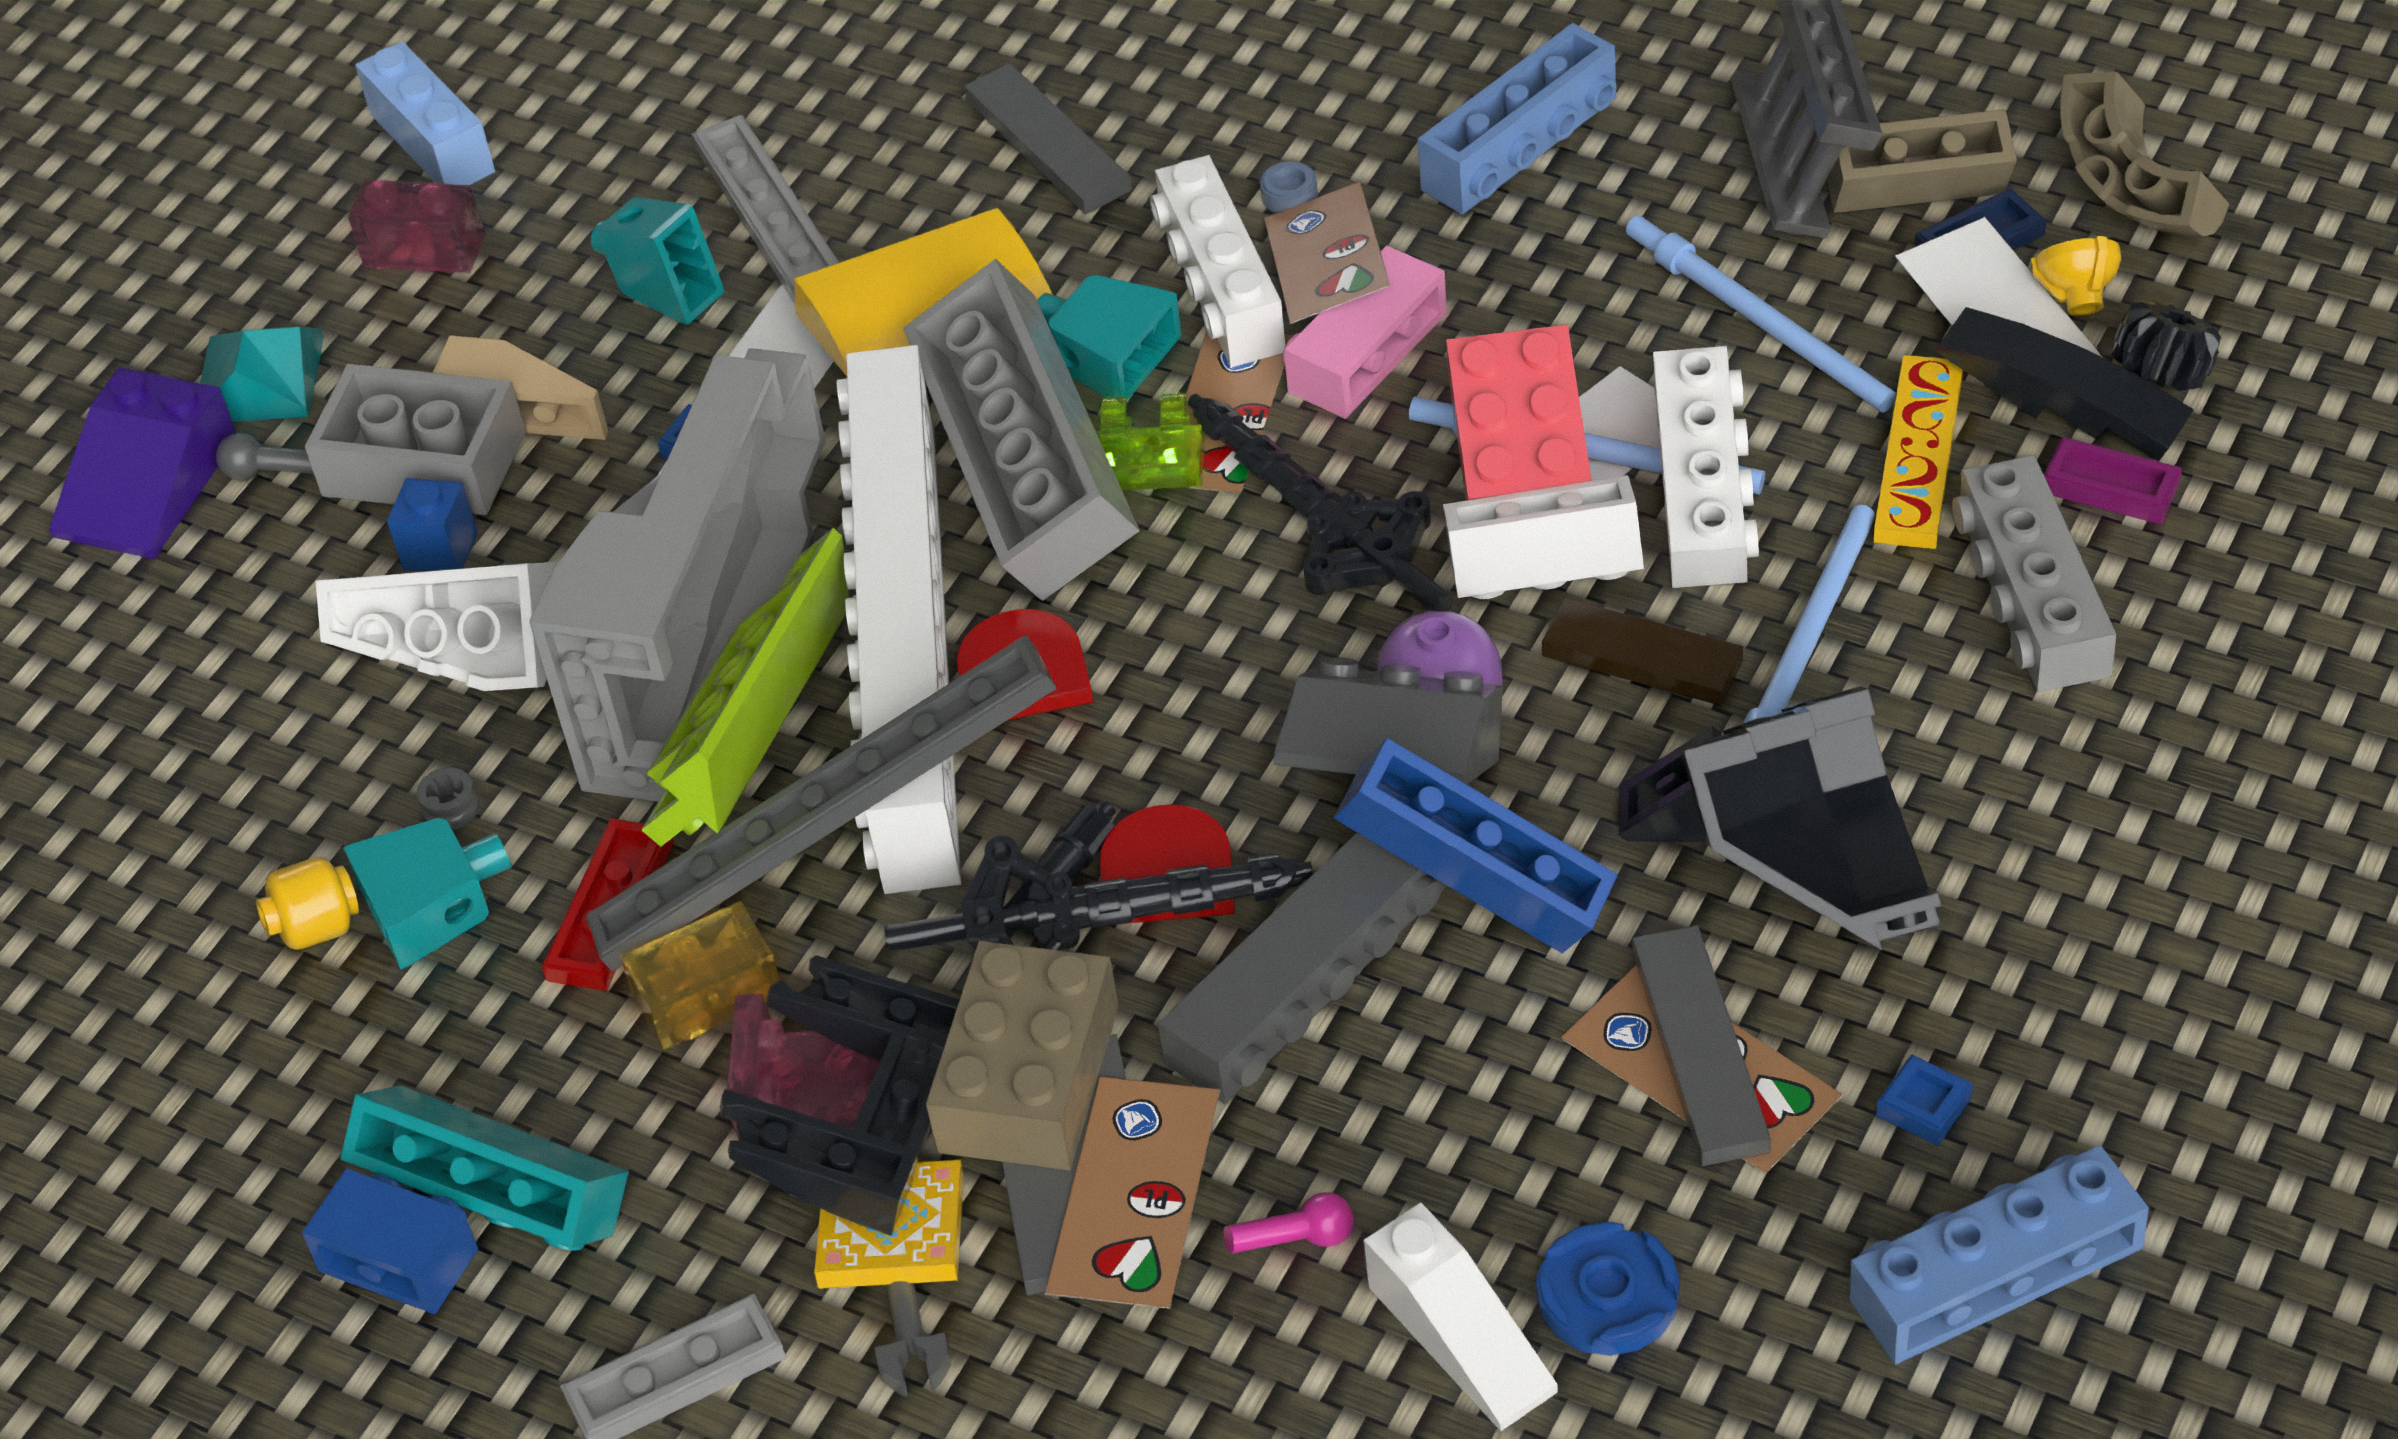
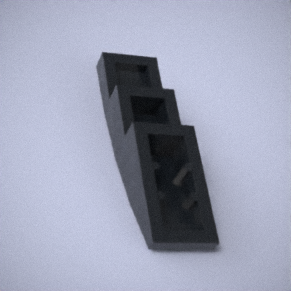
M1969 307L1964 308L1935 350L2035 419L2047 406L2096 440L2108 427L2158 462L2170 448L2194 411L2191 407L2147 380L2142 379V377L2083 347L2023 323Z

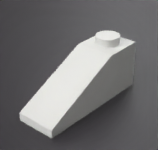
M1419 1203L1364 1239L1369 1289L1500 1431L1558 1393L1557 1383L1465 1248L1422 1203Z

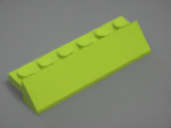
M834 528L799 555L775 594L737 624L646 774L658 783L665 792L643 826L642 831L660 847L683 830L689 836L696 832L704 823L719 834L845 618V599L849 598V590L844 569L843 537Z

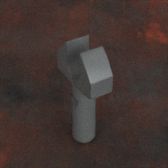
M905 1281L893 1282L886 1285L895 1338L888 1345L875 1347L881 1380L897 1393L907 1397L908 1391L903 1369L910 1362V1355L916 1353L918 1359L927 1365L931 1388L934 1391L942 1383L951 1367L945 1332L928 1335L923 1332L915 1284Z

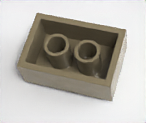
M984 941L978 942L926 1103L938 1153L1071 1171L1119 1008L1110 957Z

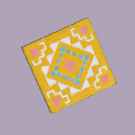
M961 1160L917 1162L910 1191L892 1236L840 1218L820 1208L814 1270L818 1289L889 1285L897 1281L908 1283L958 1281L964 1183Z

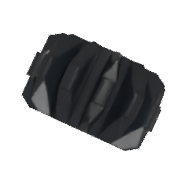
M2154 300L2131 304L2127 314L2120 321L2114 337L2115 345L2112 355L2117 362L2122 364L2124 369L2138 374L2142 379L2155 382L2160 387L2171 386L2179 391L2201 388L2206 377L2211 375L2217 361L2221 336L2216 329L2210 326L2207 320L2191 315V311H2182L2175 308L2172 304L2168 306L2161 305Z

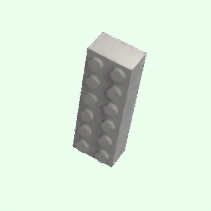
M997 259L993 260L903 327L910 345H918L925 382L1000 564L1005 570L1043 601L1140 531L1035 295Z

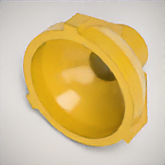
M2104 236L2070 240L2050 246L2041 251L2035 258H2031L2032 273L2059 303L2066 302L2068 314L2074 316L2089 315L2099 312L2104 308L2103 289L2118 272L2121 252L2117 242Z

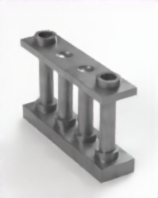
M1776 0L1785 31L1763 75L1735 71L1731 82L1773 230L1784 231L1792 235L1803 234L1827 238L1831 227L1820 194L1823 184L1842 148L1852 147L1873 151L1882 135V130L1841 1ZM1795 62L1796 68L1787 83L1786 78ZM1806 99L1807 106L1800 120H1798L1797 115ZM1818 137L1819 143L1810 159L1809 151Z

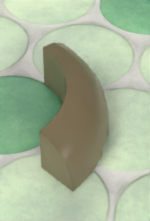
M2117 71L2064 74L2060 104L2062 134L2069 144L2076 164L2075 169L2093 192L2117 212L2146 227L2181 236L2204 237L2214 234L2224 221L2229 203L2201 171L2172 169L2149 159L2143 136L2145 103Z

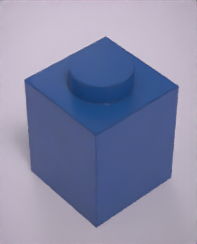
M405 478L387 519L403 571L429 572L463 569L478 534L462 482Z

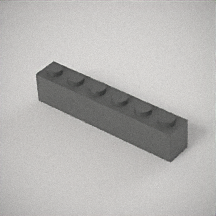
M1356 833L1158 1022L1164 1064L1198 1087L1220 1089L1218 1100L1226 1104L1243 1086L1248 1087L1254 1084L1263 1074L1267 1063L1287 1043H1294L1299 1040L1307 1031L1312 1018L1331 1000H1338L1343 997L1353 984L1355 976L1375 957L1380 958L1388 953L1394 945L1398 934L1417 916L1427 914L1434 907L1441 892L1447 885L1361 834Z

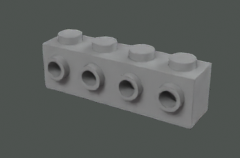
M2035 455L1963 469L1960 496L1954 497L1952 500L1954 521L1959 533H1968L1971 539L1972 560L1978 577L1988 578L1991 585L1992 608L1999 623L2007 622L2011 631V650L2017 667L2019 669L2027 668L2037 692L2111 678L2117 634Z

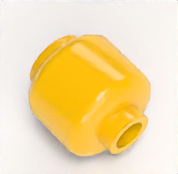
M323 857L311 858L272 871L266 878V897L256 900L259 918L267 936L279 933L283 942L294 950L304 949L343 936L350 928L351 916L359 913L355 890L343 865L334 868Z

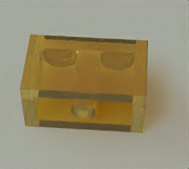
M741 901L620 956L632 996L663 1050L682 1041L694 1039L706 1030L740 1014L762 1007L767 1002L771 986L780 980L773 953Z

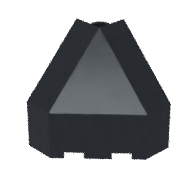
M1859 686L1781 709L1782 713L1757 718L1726 729L1721 736L1696 740L1680 746L1706 843L1712 850L1881 950V941L1940 926L1936 907L1941 906L1938 893L1926 883L1888 779L1871 718L1872 715H1875L1869 689Z

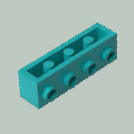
M401 1085L355 1095L340 1157L342 1161L371 1171L373 1176L377 1174L385 1175L399 1184H405L428 1193L430 1198L434 1195L446 1197L459 1206L485 1215V1218L494 1224L522 1229L542 1237L543 1241L551 1246L565 1250H582L584 1244L614 1235L629 1173L628 1170Z

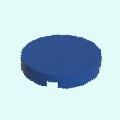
M1606 1221L1578 1226L1554 1241L1546 1252L1545 1261L1540 1269H1538L1536 1297L1542 1320L1559 1340L1582 1352L1612 1356L1638 1351L1660 1338L1676 1316L1680 1295V1279L1674 1258L1656 1237L1641 1230V1235L1633 1231L1624 1230V1224Z

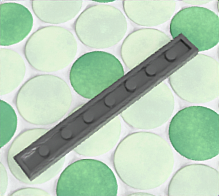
M1027 635L1016 640L722 828L719 834L714 833L587 914L586 919L600 959L612 971H615L1056 690L1057 688L1035 645Z

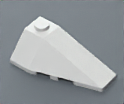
M558 562L316 581L320 640L321 642L380 660L389 659L418 668L417 671L429 675H441L466 683V686L482 691L544 687L547 678L529 621Z

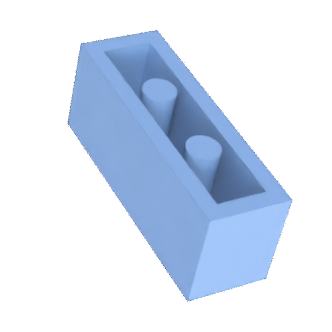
M403 41L391 47L381 49L375 55L355 64L370 115L435 183L471 185L495 172L482 122Z

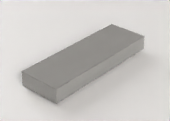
M752 1294L560 1385L584 1439H619L786 1359L782 1343L755 1294Z

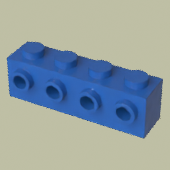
M1386 738L1361 764L1334 816L1335 820L1562 954L1593 929L1618 876L1615 872L1389 738Z

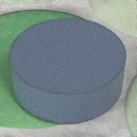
M1294 161L1281 162L1268 168L1261 176L1262 202L1269 210L1275 213L1318 197L1316 174L1312 168L1303 163Z

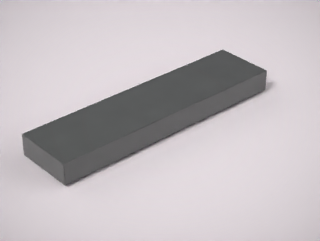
M1011 63L964 85L966 101L1085 215L1132 191L1130 175Z
M1695 925L1633 937L1632 953L1701 1165L1706 1166L1770 1153L1771 1138L1699 926Z

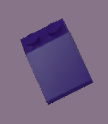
M118 367L89 408L49 527L51 536L57 539L155 559L218 467L216 450L219 443L225 437L236 433L220 387Z

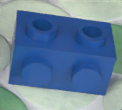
M347 1168L302 1232L319 1272L432 1314L437 1313L479 1250L465 1211L454 1201L439 1195L428 1198L406 1190L397 1181L385 1175L377 1174L372 1178Z

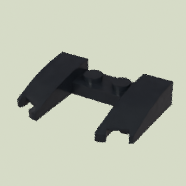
M815 955L810 959L808 970L816 981L802 991L797 992L779 980L771 986L766 1005L824 1037L880 1062L853 1129L725 1089L721 1096V1117L736 1121L739 1140L729 1141V1159L790 1195L840 1218L892 1236L910 1191L915 1167L931 1129L926 1103L960 1000Z

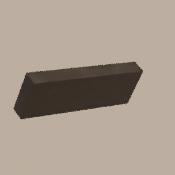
M1565 598L1542 639V656L1721 706L1743 662V646Z

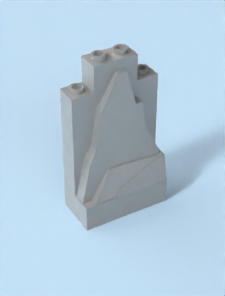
M748 348L744 358L715 355L669 458L657 477L615 511L598 510L555 565L529 623L581 791L657 802L660 800L665 790L646 774L737 624L775 594L795 559L808 549L813 537V529L804 491L826 440L807 354Z

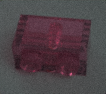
M364 180L348 216L363 266L366 268L470 273L486 236L471 185Z

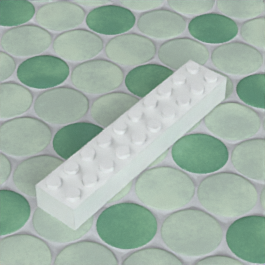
M918 345L846 353L847 378L837 379L841 415H849V420L839 421L841 451L843 458L850 457L851 463L840 465L844 500H852V507L842 508L844 536L847 545L854 544V550L844 553V569L848 590L856 589V595L845 599L849 634L850 636L858 635V640H855V644L847 645V656L851 681L860 682L857 691L849 692V705L853 729H862L859 739L851 740V746L949 684L935 434ZM952 755L855 817L857 828L869 827L868 831H863L866 867L868 870H879L884 894L961 885L954 755Z

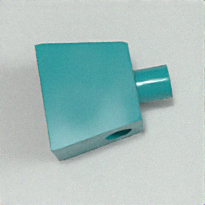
M636 197L625 203L607 220L599 222L593 229L591 235L592 248L595 252L606 256L617 286L622 293L686 325L691 323L725 292L692 205Z
M1093 275L1087 277L1067 300L1049 293L1042 294L1037 300L1071 378L1122 406L1182 336L1177 294L1168 290Z
M441 818L432 819L343 847L358 888L400 970L412 965L484 921L489 914V910L479 882L511 868L510 860L497 833L461 847L448 821Z

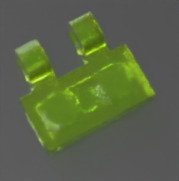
M1185 393L1162 394L1160 402V427L1132 428V419L1127 417L1126 396L1102 398L1101 429L1097 430L1096 433L1122 491L1202 486L1205 439L1202 425H1191L1190 413H1186Z

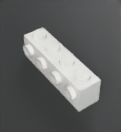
M1210 156L1186 160L1179 164L1155 170L1158 194L1150 196L1154 220L1159 229L1165 228L1173 261L1176 265L1182 264L1190 297L1193 302H1200L1208 335L1211 339H1218L1230 367L1284 353L1286 344L1281 299Z
M1727 346L1653 352L1655 398L1672 588L1746 583L1747 558L1759 557L1756 519L1744 520L1743 506H1753L1754 502L1751 469H1739L1738 456H1748L1746 419H1734L1733 407L1743 406L1741 369L1729 370Z

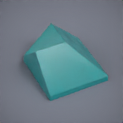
M289 327L246 330L210 336L200 383L220 387L232 422L309 417L324 340L322 329Z

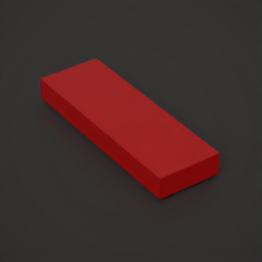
M610 818L542 965L546 981L601 991L608 990L616 970L612 971L600 959L586 915L663 867L674 843L673 838L660 847L642 831L645 823Z

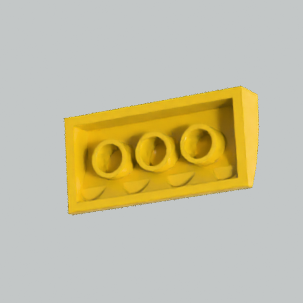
M998 208L794 278L796 316L846 376V353L911 346L903 327L995 259L1030 290L1037 300L1042 294H1052L1029 249Z

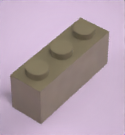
M2006 109L1879 123L1882 135L1874 150L1870 151L1852 147L1842 148L1827 177V184L1833 213L1999 194L2006 190L2017 162Z

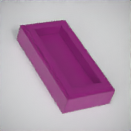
M2062 437L2044 473V477L2054 497L2162 525L2180 485L2182 468Z

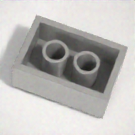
M347 364L304 447L322 496L394 504L405 478L462 482L472 514L487 515L522 442L526 429L512 381Z

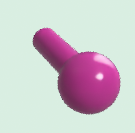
M1322 1192L1308 1198L1298 1212L1225 1226L1223 1231L1224 1242L1230 1254L1306 1239L1317 1246H1335L1350 1236L1354 1227V1214L1351 1206L1343 1197L1331 1192Z

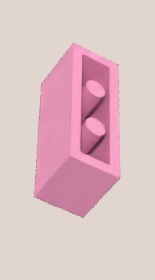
M1386 245L1380 252L1390 286L1320 312L1301 333H1296L1288 341L1283 354L1288 393L1346 419L1447 314L1444 270Z

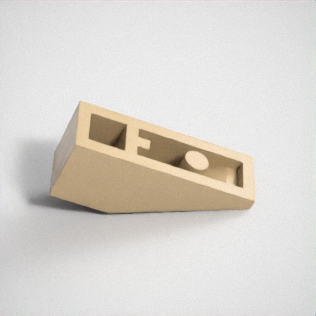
M449 335L433 373L512 381L526 433L606 440L609 431L596 389L505 340Z

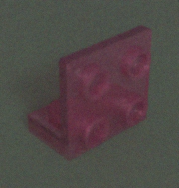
M762 993L737 995L735 999L727 1090L853 1129L880 1062L842 1046L815 1031L784 1033L781 1020L771 1019ZM731 1120L738 1137L736 1121Z

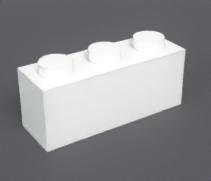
M1628 475L1443 504L1452 571L1458 598L1472 596L1477 599H1490L1503 594L1507 590L1526 587L1554 589L1571 580L1590 577L1611 580L1626 575L1628 571L1644 569L1636 500Z

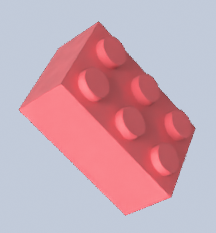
M1568 324L1446 339L1448 376L1466 501L1592 481Z

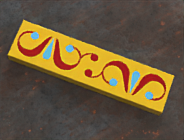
M1903 355L1874 526V543L1936 549L1963 378V369L1948 359Z

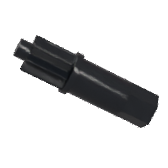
M1104 800L1100 801L1096 807L1090 801L1086 806L1083 805L1066 827L1055 835L1051 847L1038 861L1040 867L1050 873L1063 872L1070 877L1072 882L1082 869L1088 868L1093 861V857L1103 846L1107 835L1115 827L1111 822L1116 813L1114 807ZM1022 881L1021 887L1005 906L1019 904V901L1029 900L1028 895L1032 882L1028 885Z

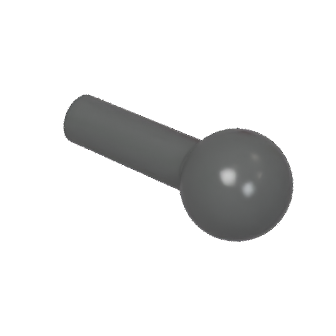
M234 433L225 437L219 443L216 450V462L219 469L232 479H248L259 470L314 474L306 450L264 447L254 437L244 433Z

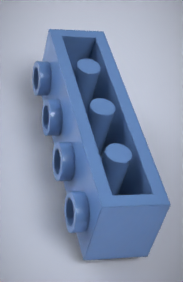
M1571 23L1418 138L1421 191L1462 215L1483 199L1489 198L1497 188L1521 170L1531 166L1535 159L1560 140L1569 137L1577 127L1598 111L1607 108L1616 98L1615 46L1582 27Z
M2101 1145L2077 1156L2072 1154L2065 1155L2053 1161L2039 1174L2017 1184L2005 1183L1992 1189L1982 1200L1954 1213L1949 1211L1939 1213L1927 1220L1920 1229L1894 1241L1883 1240L1867 1247L1857 1258L1851 1260L1849 1300L1894 1365L2143 1249L2149 1207Z

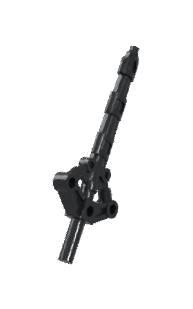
M1198 394L1190 396L1187 404L1193 409V415L1197 419V428L1212 440H1221L1235 453L1234 458L1258 478L1265 479L1282 494L1283 499L1305 517L1309 518L1307 521L1308 537L1312 543L1308 548V556L1303 562L1305 587L1309 592L1322 595L1332 590L1373 584L1385 587L1392 581H1395L1431 611H1449L1453 604V596L1411 563L1423 533L1431 523L1430 502L1426 494L1419 491H1410L1404 493L1399 499L1381 498L1380 501L1366 500V497L1360 492H1349L1342 498L1317 476L1309 473L1290 459L1291 455L1268 436L1259 435L1242 422L1244 417L1231 406L1218 400L1202 398ZM1376 517H1379L1380 521H1389L1387 526L1385 525L1376 532H1373L1371 525ZM1345 543L1350 547V549L1331 553L1332 547Z
M999 835L989 840L985 846L984 857L963 902H961L963 913L884 926L888 952L967 939L969 950L975 954L979 941L1014 945L1007 933L1024 930V932L1034 931L1035 937L1043 946H1038L1037 948L1062 951L1063 949L1073 948L1078 944L1080 940L1079 929L1133 922L1132 919L1170 911H1173V915L1214 909L1215 902L1254 895L1255 902L1280 898L1289 888L1300 885L1303 880L1309 879L1313 875L1311 862L1301 863L1295 859L1285 860L1275 854L1248 857L1247 865L1208 869L1207 864L1167 870V875L1131 880H1126L1124 877L1072 887L1071 879L1067 874L1063 872L1050 873L1040 867L1039 862L1019 852L1017 843L1012 838ZM1011 876L1028 885L1032 882L1028 895L1029 900L1019 901V904L1003 907Z

